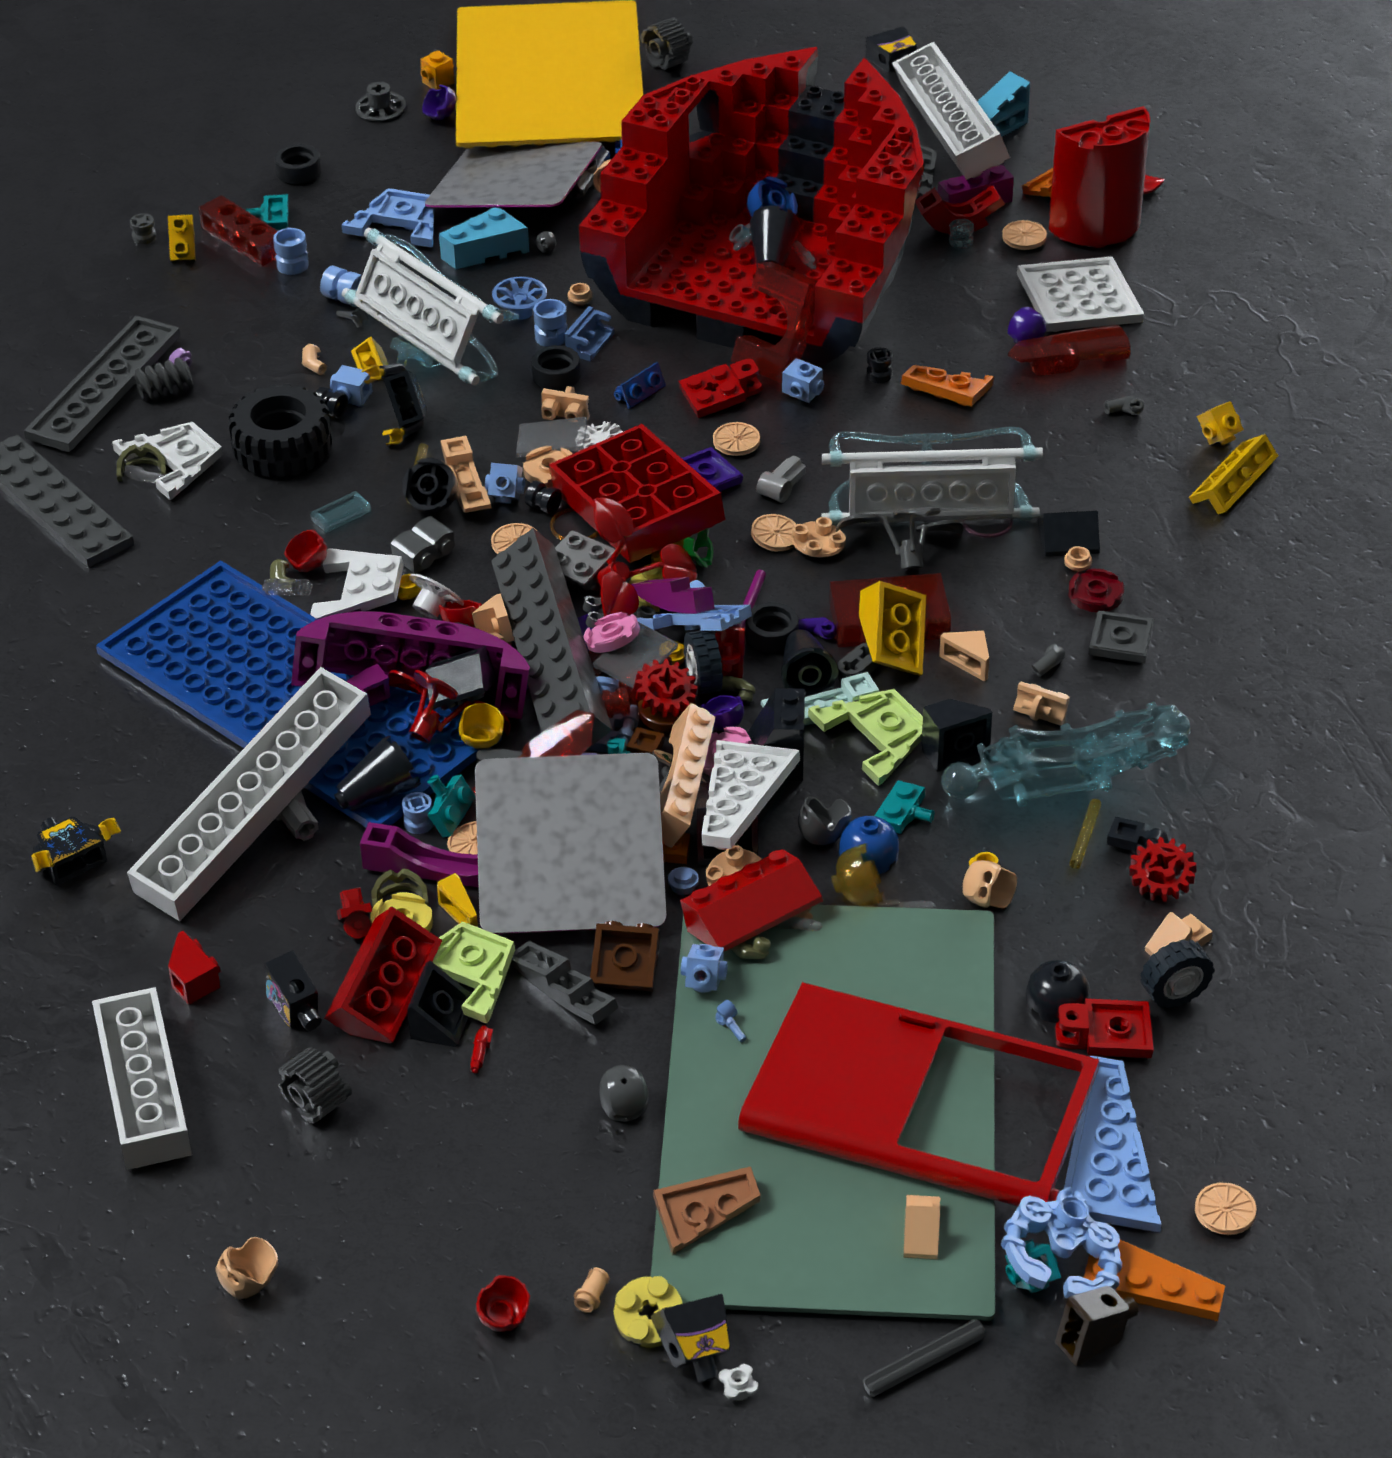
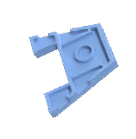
M388 188L369 203L370 207L365 211L359 210L354 214L352 221L346 220L341 225L342 233L364 236V231L374 222L384 226L404 227L407 230H414L410 236L411 244L432 248L435 207L425 206V201L430 196L428 194Z
M714 605L715 609L697 614L661 613L653 615V618L640 617L636 619L640 630H657L671 625H684L685 630L722 631L733 625L741 624V621L751 617L752 613L751 605Z

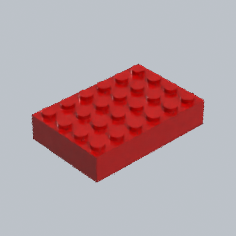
M643 424L549 464L553 487L561 490L562 499L596 531L594 504L592 501L595 498L614 500L629 512L633 520L634 532L631 536L624 537L626 543L620 552L629 563L641 560L645 556L661 550L668 544H674L682 539L691 537L693 534L707 528H712L726 520L721 492ZM618 541L617 543H610V542H608V543L611 544L615 549H616L617 546L619 545V541Z

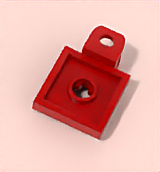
M753 359L730 364V368L725 363L679 381L682 393L698 418L744 402L747 397L755 395L763 389L762 384L757 378L760 371ZM744 368H751L748 371H743ZM748 384H754L752 387H747Z
M1085 998L1084 1004L1067 1003L1059 1006V1022L1055 1026L1056 1044L1059 1047L1086 1049L1087 1043V1055L1152 1058L1154 1047L1149 1001ZM1073 1014L1077 1019L1069 1020L1066 1016ZM1114 1025L1120 1026L1121 1030L1125 1031L1114 1030ZM1071 1032L1074 1034V1037H1065L1063 1033Z

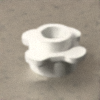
M741 1364L738 1368H733L732 1370L723 1369L719 1372V1381L724 1383V1395L727 1398L740 1401L757 1392L758 1383L751 1376V1366Z

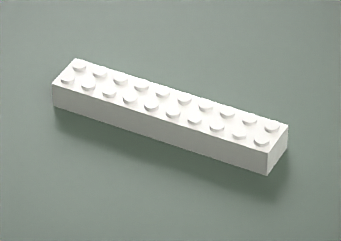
M934 42L892 63L903 88L966 180L977 177L983 171L999 166L1004 160L1010 158L1001 134Z
M320 667L127 872L133 893L178 921H181L371 715L367 693Z

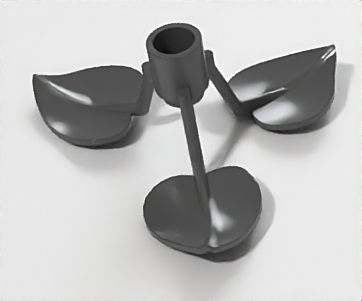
M905 508L893 512L894 518L910 517V539L903 540L902 546H899L887 518L879 514H856L843 518L837 524L836 532L845 526L855 523L872 521L883 523L895 547V554L901 557L902 569H916L924 567L922 553H924L926 532L951 531L962 535L963 523L960 520H942L920 525L917 527V531L921 532L918 542V539H915V518L937 515L941 512L940 508Z

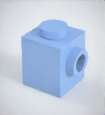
M342 365L337 373L332 375L330 388L333 393L338 391L348 396V404L362 407L373 392L372 383H364L365 380L370 379L367 372L361 373L363 369Z

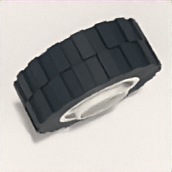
M713 631L687 632L684 637L685 665L689 669L688 676H695L696 678L694 685L698 686L696 695L721 691L723 668L719 646Z
M1184 939L1169 943V945L1163 946L1158 952L1153 954L1148 962L1144 964V969L1140 974L1142 979L1140 980L1158 1006H1164L1165 1008L1178 1007L1184 1003L1191 1002L1192 999L1201 995L1203 990H1206L1214 977L1215 968L1213 967V962L1198 942L1195 943L1194 940L1186 941Z

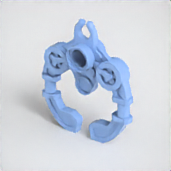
M1066 1187L1058 1193L1056 1201L1045 1202L1033 1196L1024 1197L1021 1200L1012 1218L1008 1219L1004 1229L1007 1235L1003 1237L1001 1246L1005 1249L1013 1269L1027 1284L1043 1289L1052 1274L1051 1269L1043 1262L1028 1256L1025 1250L1026 1243L1020 1239L1026 1237L1028 1232L1036 1234L1044 1230L1048 1234L1051 1250L1056 1256L1068 1258L1078 1246L1083 1245L1088 1254L1099 1258L1098 1265L1104 1269V1271L1098 1272L1096 1279L1093 1281L1080 1276H1069L1063 1285L1064 1298L1068 1299V1297L1105 1286H1110L1114 1290L1118 1288L1120 1279L1117 1274L1123 1265L1118 1248L1120 1242L1119 1234L1107 1223L1095 1222L1089 1215L1086 1200L1080 1191H1076L1074 1196H1071L1072 1189Z

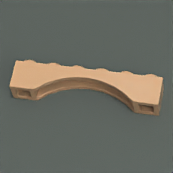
M693 703L688 705L672 726L669 743L673 745V759L660 794L662 843L670 848L674 846L690 827L716 718L706 709L700 708Z

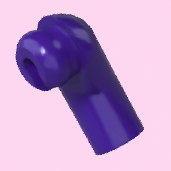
M825 617L799 619V630L813 632L823 639H832L837 634L836 625Z

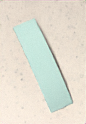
M865 672L842 678L840 688L805 697V725L815 724L808 717V708L819 705L820 708L830 707L832 702L843 700L845 703L858 701L859 696L879 692L869 673ZM768 699L761 700L762 707L765 706Z

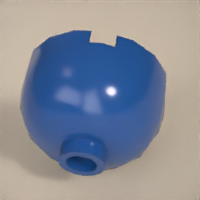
M768 176L756 183L749 192L747 198L748 212L753 217L757 209L775 205L780 206L779 210L787 212V209L797 214L798 205L796 197L793 193H788L785 189L787 185L776 177Z
M877 816L857 817L849 822L841 833L839 858L845 867L850 865L856 868L855 873L861 875L885 873L890 869V865L894 861L895 864L898 861V835L893 826L883 818Z

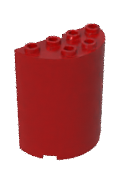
M1144 106L1108 115L1104 122L1090 120L1056 129L1049 230L1059 240L1103 248L1106 245L1125 242L1138 230L1141 223L1150 129V115Z

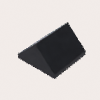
M1098 510L1043 513L1038 516V526L1045 556L1066 555L1070 548L1076 546L1088 549L1090 554L1100 553Z
M432 961L426 962L407 1008L410 1039L454 1047L458 1045L469 1017L463 1014L461 1006L471 993Z

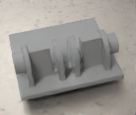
M573 530L555 547L565 581H569L572 585L577 583L585 591L596 588L597 580L594 579V576L607 563V560L611 558L616 550Z

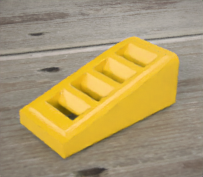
M454 873L438 881L439 905L458 924L466 922L478 927L477 913L460 877Z

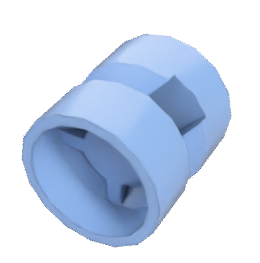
M285 228L276 232L273 241L278 271L287 275H296L304 272L309 265L305 233L297 228Z
M333 265L329 266L322 275L320 292L322 296L336 301L340 300L342 303L355 307L356 305L342 297V291L348 288L356 293L362 275L352 271L347 272V270Z
M545 299L537 302L533 309L536 342L544 347L564 344L565 333L568 330L566 305L556 299Z

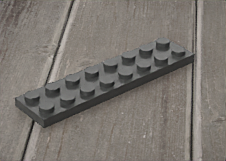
M135 316L24 430L25 439L71 452L136 383L135 370L140 368L145 373V367L148 365L152 366L180 337L179 327Z
M18 434L0 442V489L84 565L89 568L134 545L133 536Z

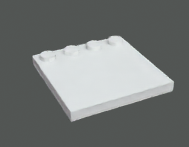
M1113 256L1018 265L1017 276L1034 309L1046 321V332L1143 322L1144 312Z

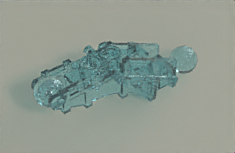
M1155 701L1146 704L1147 709L1124 712L1121 709L1114 712L1116 717L1072 729L1069 723L1060 726L1061 731L1030 730L1019 728L1015 725L1009 728L1011 737H1001L999 742L986 748L983 743L977 745L981 763L971 766L967 763L957 762L948 766L942 774L941 785L947 795L961 800L969 798L974 794L979 786V781L987 778L1002 800L1016 799L1019 807L1028 805L1030 799L1053 797L1052 795L1084 790L1085 792L1089 790L1093 792L1100 787L1102 791H1109L1113 787L1110 780L1111 777L1136 766L1143 770L1149 767L1148 764L1166 756L1170 758L1177 755V749L1189 743L1190 721L1185 714L1178 711L1176 706H1157ZM1151 732L1154 733V736L1144 737V735Z

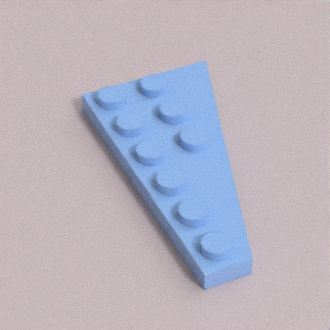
M1091 1056L1100 1059L1099 1068L1075 1131L1064 1189L1070 1187L1072 1189L1071 1196H1074L1076 1191L1082 1193L1089 1208V1215L1094 1221L1160 1233L1162 1224L1156 1210V1199L1149 1180V1169L1141 1135L1137 1129L1136 1114L1130 1099V1088L1124 1063L1120 1060Z

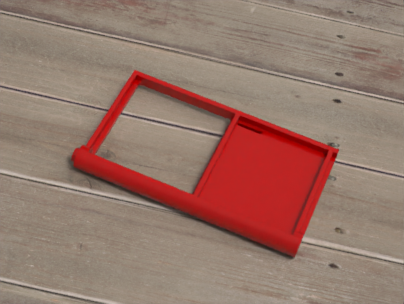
M802 982L744 1101L739 1116L738 1130L1017 1207L1021 1200L1028 1196L1038 1197L1045 1202L1056 1201L1057 1195L1060 1190L1055 1189V1185L1095 1081L1100 1059ZM943 1037L1081 1072L1038 1182L898 1145Z

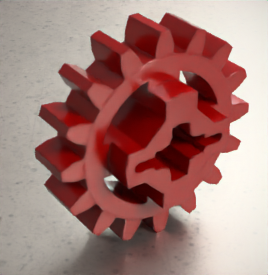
M655 659L651 666L645 663L642 671L637 672L633 690L637 692L635 699L643 700L641 706L643 709L651 707L652 715L660 711L663 718H666L668 712H671L674 717H678L679 710L683 712L690 703H694L698 686L694 685L696 678L695 676H687L688 668L679 669V662L669 665L668 659H664L663 664H659Z
M1159 837L1157 844H1154L1149 839L1147 840V848L1137 847V855H1131L1129 875L1132 876L1133 887L1139 886V894L1143 895L1150 892V900H1154L1157 895H1161L1163 902H1167L1168 895L1172 894L1175 899H1179L1180 890L1185 893L1189 892V884L1195 883L1197 865L1194 862L1193 852L1186 853V844L1183 843L1177 847L1175 846L1174 838L1169 843H1164L1163 837Z

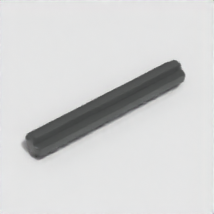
M972 1320L866 1376L863 1379V1387L869 1396L874 1397L980 1341L985 1337V1329L979 1320Z

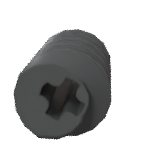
M179 357L175 359L174 364L170 360L165 361L164 367L161 363H156L154 370L148 365L145 367V373L140 368L135 370V381L142 400L144 393H147L149 398L153 399V392L155 390L160 397L163 396V388H167L170 394H172L173 385H176L180 391H183L184 382L190 388H193L189 366L186 361L183 362Z

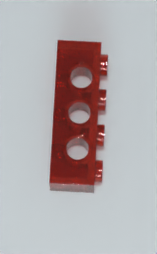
M222 195L198 207L201 227L262 267L276 260L273 241L275 233L278 232L276 229Z

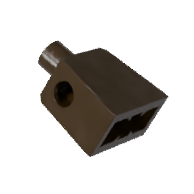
M1110 1286L1068 1297L1055 1343L1071 1362L1078 1366L1122 1340L1128 1319L1138 1315V1305L1130 1296L1122 1299Z

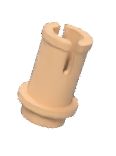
M597 1267L590 1269L583 1286L575 1291L574 1304L579 1310L589 1313L599 1307L600 1296L610 1280V1276L605 1270Z

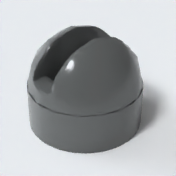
M542 232L536 237L539 251L547 254L549 251L555 250L556 237L552 232Z

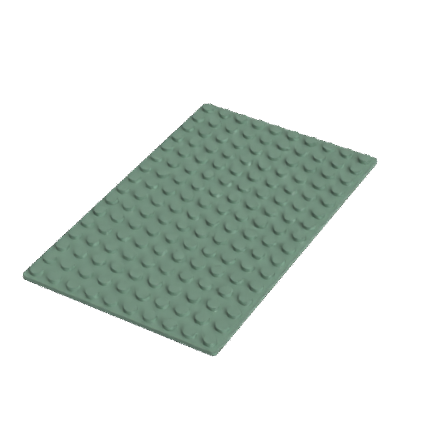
M815 905L809 911L813 918L804 925L797 923L791 917L745 941L746 943L754 944V940L757 937L768 939L771 947L768 950L769 954L765 958L741 959L731 949L725 951L723 961L728 963L726 980L720 981L716 991L712 990L707 993L697 992L693 988L685 987L686 976L681 975L683 956H688L693 944H705L687 932L683 915L658 1189L751 1166L761 1196L760 1202L673 1255L658 1210H656L650 1277L661 1276L665 1278L678 1291L682 1303L723 1294L725 1309L992 1320L995 1317V1200L739 1131L738 1121L744 1101L802 982L994 1032V914L991 911ZM725 1000L731 1001L737 1009V1015L733 1019L746 1036L744 1042L740 1043L726 1024L720 1025L716 1022L717 1006ZM943 1037L898 1145L995 1171L994 1049ZM906 1195L940 1197L938 1260L903 1258Z

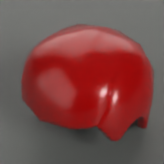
M306 530L296 535L288 543L284 555L294 569L299 572H309L320 567L327 557L328 547L317 531Z
M463 600L464 605L461 606L458 603L447 601L445 608L439 605L441 619L447 622L467 624L474 628L475 624L472 613L482 604L472 600Z
M496 1276L489 1285L480 1290L477 1297L476 1313L481 1323L495 1332L512 1331L523 1323L528 1314L530 1294L526 1285L513 1276Z

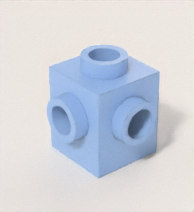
M795 358L782 372V392L809 403L823 390V369Z
M491 463L490 474H487L485 478V489L488 491V495L495 498L497 503L511 504L512 499L519 500L520 494H523L525 490V478H522L523 468L519 465Z
M708 944L692 945L688 956H683L681 962V975L686 976L685 987L693 988L701 993L717 990L720 981L726 980L728 963L723 961V947H715Z

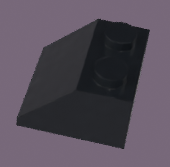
M954 699L943 700L923 707L921 750L937 772L990 755L993 713L990 708Z

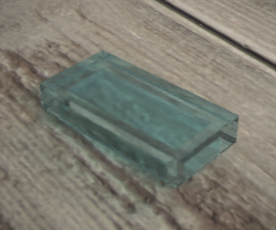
M354 491L310 512L311 520L327 533L371 512V506L359 493Z

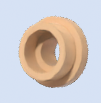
M585 283L573 284L568 292V300L579 306L587 304L593 298L590 287Z
M1076 546L1068 550L1064 557V563L1069 569L1079 572L1088 569L1092 565V557L1088 549Z

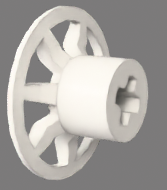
M411 574L409 576L410 580L421 588L412 605L421 614L436 620L440 614L439 605L444 607L447 601L458 603L461 606L464 605L463 600L455 592L441 583L420 574Z

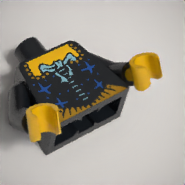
M401 363L380 367L372 365L361 370V373L367 372L370 379L364 381L366 384L381 378L384 380L399 427L382 432V436H390V442L386 443L387 446L399 444L403 438L423 428V419L427 412V406L414 373L409 370L407 371Z
M53 817L47 818L41 824L42 831L36 835L38 844L33 848L31 866L36 872L47 869L54 884L57 886L107 862L104 841L110 840L112 835L122 831L114 817L102 821L98 826L82 823L76 817H69L61 822H58Z

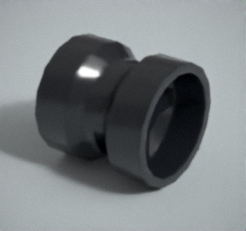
M875 347L868 351L867 363L869 365L867 367V378L870 381L885 383L891 380L892 367L890 365L893 362V354L889 349Z
M323 386L319 387L315 393L326 402L330 416L338 419L341 418L348 406V396L338 391L333 393L331 389Z
M538 480L533 481L525 493L526 505L533 508L540 507L543 512L548 514L555 513L562 500L560 489L552 486L546 487L545 483Z

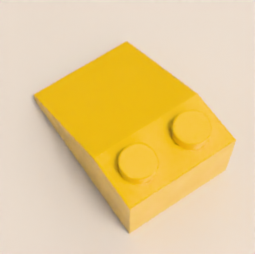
M878 581L860 590L859 619L872 662L917 676L923 675L926 595L883 581Z

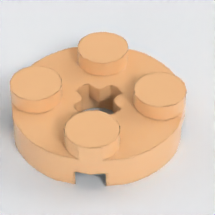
M552 446L536 448L527 454L525 463L523 462L524 476L530 483L538 480L545 483L546 487H553L550 469L547 466L573 453L561 447L560 451L552 450Z

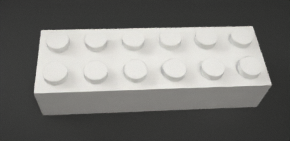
M156 987L93 1000L92 1004L126 1170L191 1156L187 1127Z

